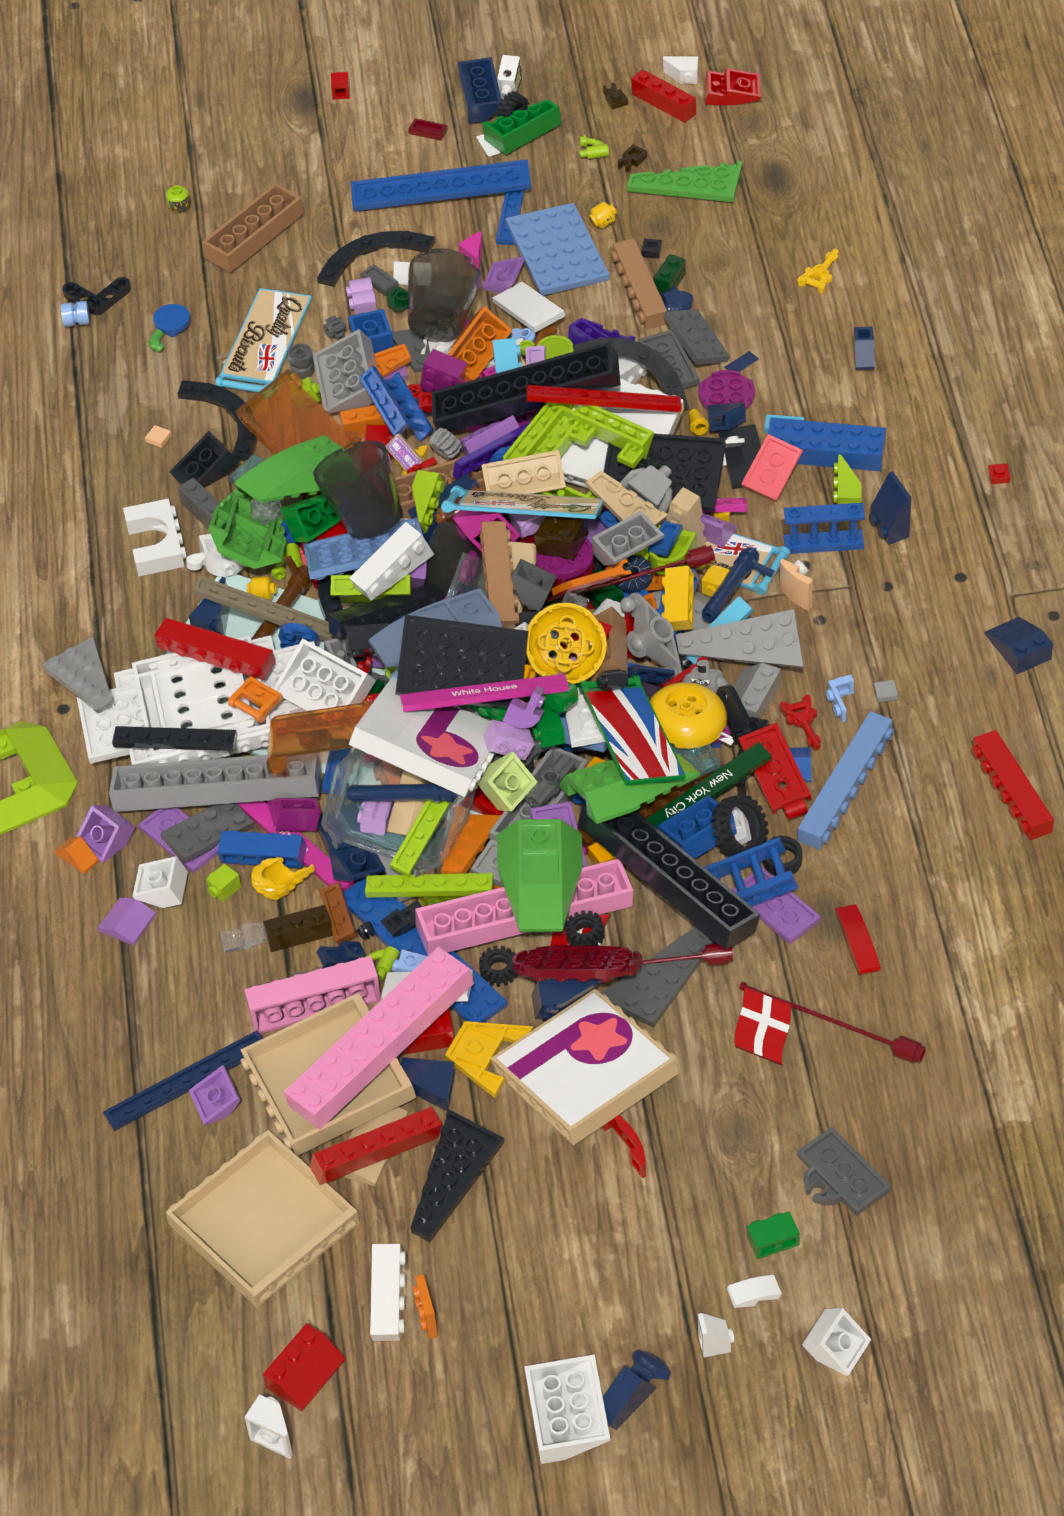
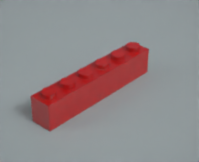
M169 618L164 619L154 634L157 647L163 651H170L183 657L193 658L199 662H206L215 667H222L232 672L242 673L261 680L266 679L275 664L272 649Z
M997 730L974 737L973 747H971L972 754L975 759L978 758L983 772L987 773L990 777L993 788H997L1002 802L1008 805L1011 816L1017 819L1021 832L1026 834L1030 841L1052 833L1054 818Z
M429 1107L313 1153L310 1169L319 1185L325 1184L437 1139L442 1123L433 1108Z

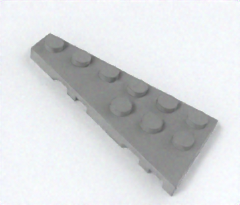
M794 609L676 634L680 656L716 658L717 660L726 659L755 664H775L805 669Z
M93 637L75 647L66 649L64 653L51 657L46 663L42 664L47 674L94 710L113 701Z

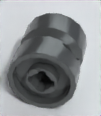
M303 343L290 347L288 358L292 376L297 379H305L312 376L315 368L311 347Z

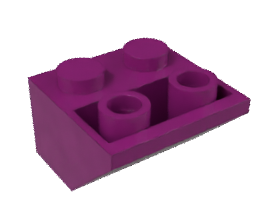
M274 798L268 801V808L276 831H316L321 813L316 798Z

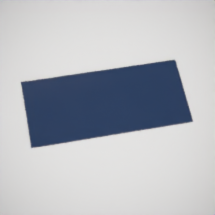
M748 351L724 368L740 372L759 358Z

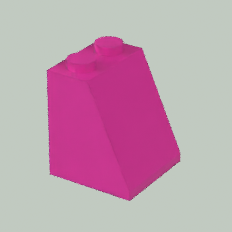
M459 510L452 517L480 551L481 522L505 521L506 529L510 530V542H514L521 536L499 512Z

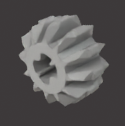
M439 428L429 439L431 447L444 459L452 460L462 448L460 441L447 429Z

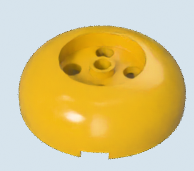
M572 603L550 605L531 620L526 630L529 631L526 657L533 670L541 677L565 674L567 682L577 684L591 677L600 668L605 658L607 642L604 629L592 613L582 606ZM551 631L558 632L559 636L557 639L551 637ZM572 633L578 635V641H573L570 637ZM560 644H566L567 648L563 649L562 646H560ZM550 651L556 652L557 657L555 659L549 657L548 653ZM569 654H576L577 660L569 659Z
M688 682L671 684L657 691L649 700L669 742L675 744L676 748L690 749L706 746L717 740L721 736V732L726 728L727 712L723 701L715 692L703 685Z

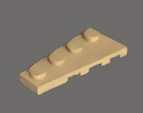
M602 471L586 481V486L598 499H604L603 504L620 522L639 511H642L656 526L667 519V513L664 511L660 512L654 508L653 504L637 497L638 494L632 490L628 491L622 487L621 483Z

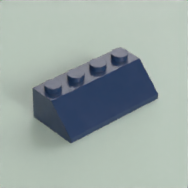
M492 57L458 62L459 81L468 123L487 121L499 109L498 105H501V95Z

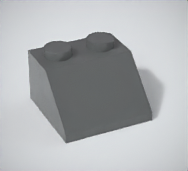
M520 559L511 579L521 603L531 610L540 612L557 576Z

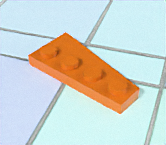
M405 344L374 354L378 371L383 378L411 362V356Z
M461 814L444 860L441 874H466L474 863L476 854L484 849V843L489 838V832L501 815Z

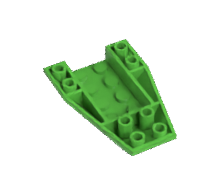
M519 819L497 834V869L519 932H563L583 868L582 833L561 819Z

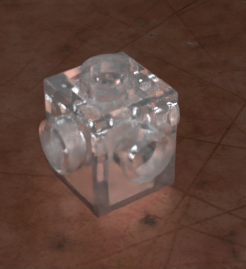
M253 499L250 502L252 518L255 521L258 520L263 526L282 514L280 500L260 503Z

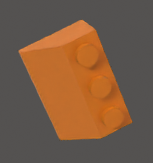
M375 405L338 412L345 441L365 437L366 425H387Z

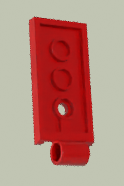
M777 722L739 737V743L743 751L760 742L772 756L770 761L753 772L772 814H776L778 809L783 808L788 821L807 814L808 809L803 799L806 798L809 801L812 800V797ZM784 782L787 786L785 788H780L778 785L779 783Z

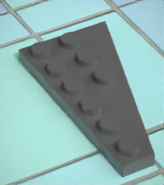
M696 926L650 959L702 954V949H706V944H715L716 942ZM703 958L642 965V968L637 971L636 975H626L601 994H605L615 1006L618 1005L624 1014L654 1028L703 961Z

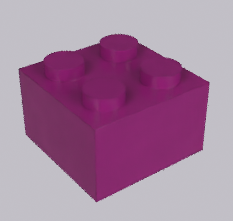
M432 349L423 364L420 386L426 392H432L464 383L467 363Z

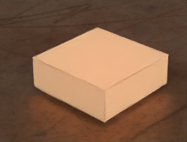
M155 425L147 434L145 440L147 443L162 448L172 434L170 430Z

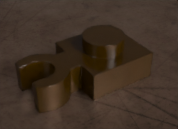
M611 83L610 89L606 88L605 85L603 86L605 100L612 110L628 105L627 97L621 89L616 90L615 83Z
M633 144L622 154L623 158L618 160V168L625 165V171H630L631 165L638 166L647 157V151Z

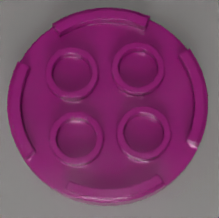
M716 371L704 381H701L698 388V398L706 410L707 405L745 402L746 410L755 399V386L752 380L741 375L738 371Z
M586 538L574 560L539 554L536 550L535 566L556 575L558 580L576 577L585 572L593 562L592 544Z

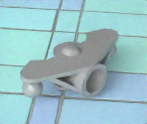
M635 592L630 594L629 597H624L620 602V607L626 613L631 612L632 617H634V631H630L627 635L629 651L639 658L647 655L659 663L663 669L674 670L675 674L670 679L680 674L682 668L671 623L662 617L639 593Z

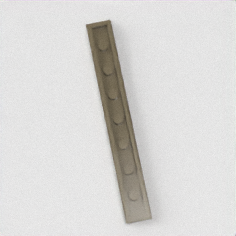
M199 575L193 588L192 594L281 626L287 623L306 625L318 634L319 640L327 641L337 638L329 633L328 621Z

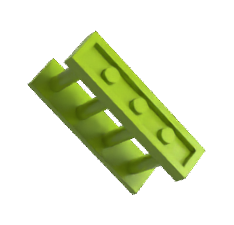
M407 574L372 601L387 596H411V589H414L411 588L412 576ZM331 575V596H340L341 603H367L371 601L353 585L349 579L352 575Z

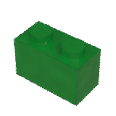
M790 1211L777 1213L771 1218L762 1221L756 1220L747 1225V1239L757 1260L800 1245V1232Z

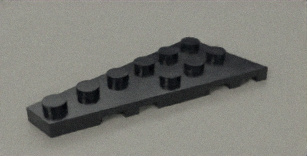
M449 1109L447 1110L446 1120L440 1132L441 1136L428 1170L426 1183L422 1189V1196L410 1227L411 1233L428 1242L432 1241L504 1144V1137Z

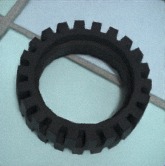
M742 794L722 799L713 810L715 813L712 815V820L715 822L711 823V827L715 828V831L712 832L713 837L717 836L715 841L717 845L721 844L720 849L725 851L727 856L736 855L761 845L768 840V837L765 836L769 834V829L765 828V826H768V821H764L766 814L765 812L761 813L762 806H757L758 801L752 800L751 796ZM734 807L739 808L744 813L749 824L752 840L748 841L746 846H742L732 832L730 822Z

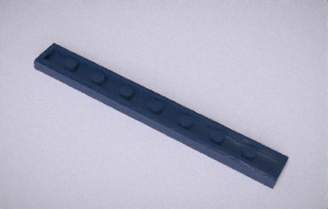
M258 1030L103 1111L104 1117L113 1131L124 1127L189 1092L188 1090L222 1065L229 1071L242 1064L240 1061L243 1058L241 1049L263 1039Z

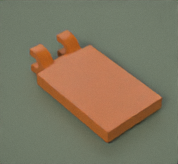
M627 558L614 565H608L605 571L577 578L551 588L552 594L554 596L566 589L614 576L613 580L621 578V576L632 574L631 570L625 571L622 567L623 564L628 562Z

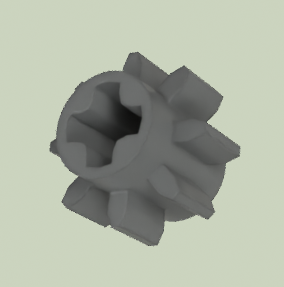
M334 315L325 319L327 324L323 325V329L329 338L333 336L334 339L345 335L343 331L346 330V324L341 317L336 318Z

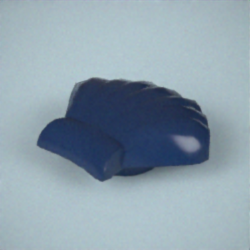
M676 286L660 294L664 298L663 303L667 311L691 309L693 296L688 292L678 290Z
M636 1350L632 1353L634 1365L631 1369L639 1373L647 1381H651V1379H670L671 1372L669 1367L660 1357L655 1356L654 1353Z

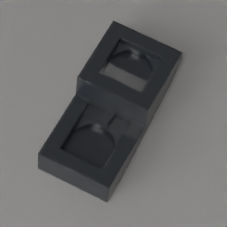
M415 900L401 912L397 908L380 922L392 937L399 936L416 927L415 909L423 906L418 900Z

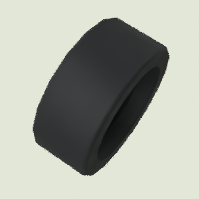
M789 836L771 838L776 839L780 837L785 849L795 855L793 860L783 863L785 872L790 870L792 874L798 872L802 866L803 852L800 843ZM769 858L762 861L764 868L770 874L777 876L773 860Z

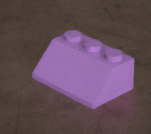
M513 415L497 419L460 439L459 441L462 446L460 450L466 456L519 428V425Z

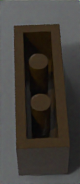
M325 905L263 921L270 952L333 936Z

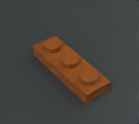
M336 882L320 890L336 943L339 945L341 941H348L358 936L342 885Z

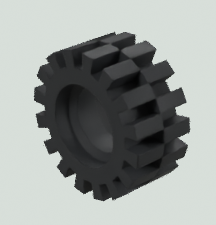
M512 91V93L508 92V96L505 95L504 100L501 99L500 101L501 105H498L497 116L505 118L513 115V111L528 110V99L515 91Z
M582 910V914L575 912V917L572 915L568 917L569 921L566 920L565 933L569 945L602 944L603 938H605L602 918L596 912L593 914L592 911H588V914H585V910ZM582 928L592 929L588 933H578Z
M497 945L493 946L494 950H491L489 947L487 948V953L483 951L482 957L479 958L480 975L491 986L496 983L497 987H500V983L507 986V981L512 983L514 978L518 976L512 969V957L516 953L514 951L511 952L509 947L505 950V946L502 945L500 949H497ZM502 962L507 964V967L501 970H494L491 968V965Z

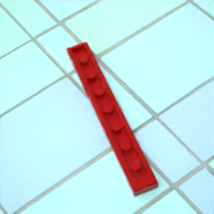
M527 385L526 387L527 401L671 412H681L682 409L680 396Z

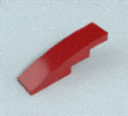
M853 904L835 908L836 916L842 926V934L848 944L849 954L859 974L881 970L874 945L857 905Z

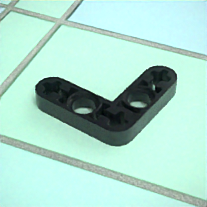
M120 277L97 295L75 282L64 284L62 290L64 297L70 302L76 304L78 301H87L89 313L101 315L131 291V285L128 278ZM107 295H114L111 298H106ZM82 297H88L86 300H79Z

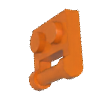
M250 676L230 696L228 705L232 708L237 707L254 717L255 721L262 723L266 719L267 714L283 698L280 692ZM244 697L261 708L257 710L241 701V699Z

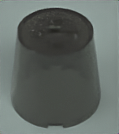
M436 248L424 254L421 252L411 260L408 268V325L418 337L436 343L450 342L458 338L462 333L482 282L481 271L479 268H476L471 258L454 250Z
M377 441L354 443L353 448L345 451L341 448L324 458L313 472L316 485L348 534L357 539L374 537L388 531L400 521L403 515L388 450L383 443Z

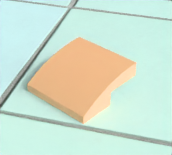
M782 559L780 561V589L791 601L809 611L813 602V579L800 574V566Z

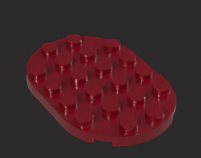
M542 946L529 950V953L523 950L512 957V969L515 974L533 977L534 981H545L546 978H554L555 981L560 982L567 981L568 979H577L580 982L599 979L601 982H608L613 977L636 975L643 965L640 952L634 951L632 953L629 948L620 946Z

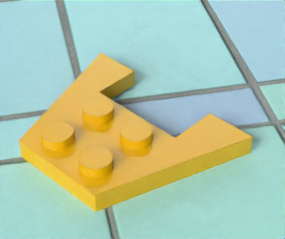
M464 1021L447 1050L445 1058L447 1061L454 1062L455 1067L492 1097L496 1098L505 1083V1078L487 1071L492 1063L491 1058L498 1053L504 1041L513 1044L531 1032L533 1026Z

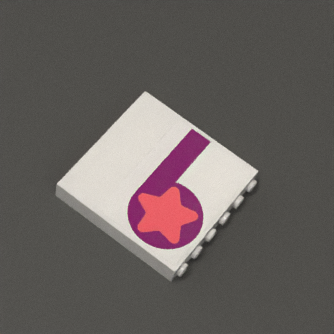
M392 677L356 725L349 745L463 797L467 795L469 790L473 792L482 774L485 773L493 757L497 754L488 751L483 736L491 721L458 706L403 712L400 696L395 695L397 679Z

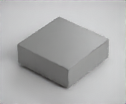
M894 680L874 682L877 702L898 700Z

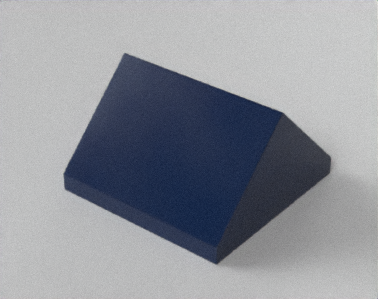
M365 838L333 846L329 849L333 879L353 881L369 875L383 873L386 870Z

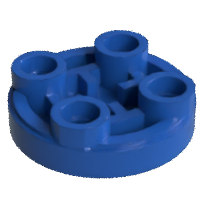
M179 304L164 305L156 310L153 315L155 328L168 334L169 337H176L179 332L191 324L188 309Z
M299 623L284 624L278 634L281 648L298 645L302 638L308 642L314 641L315 646L318 645L319 636L313 629Z

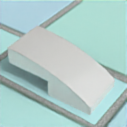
M774 1275L750 1278L727 1287L734 1308L755 1306L758 1301L779 1299L782 1294Z

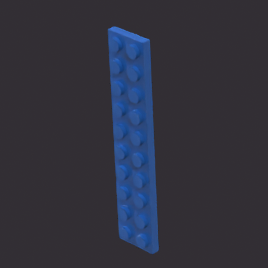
M528 159L351 182L353 211L531 189Z
M364 877L344 891L350 912L363 924L370 921L374 926L375 936L387 947L396 948L399 951L398 958H400L402 949L427 956L417 927L399 936L392 937L380 922L397 908L400 912L407 906L403 902H398L396 897L366 898L365 887L367 877ZM455 951L447 952L469 967L470 970H473L474 984L471 986L469 1000L454 1002L450 1006L464 1021L485 1023L508 1006L507 1000Z

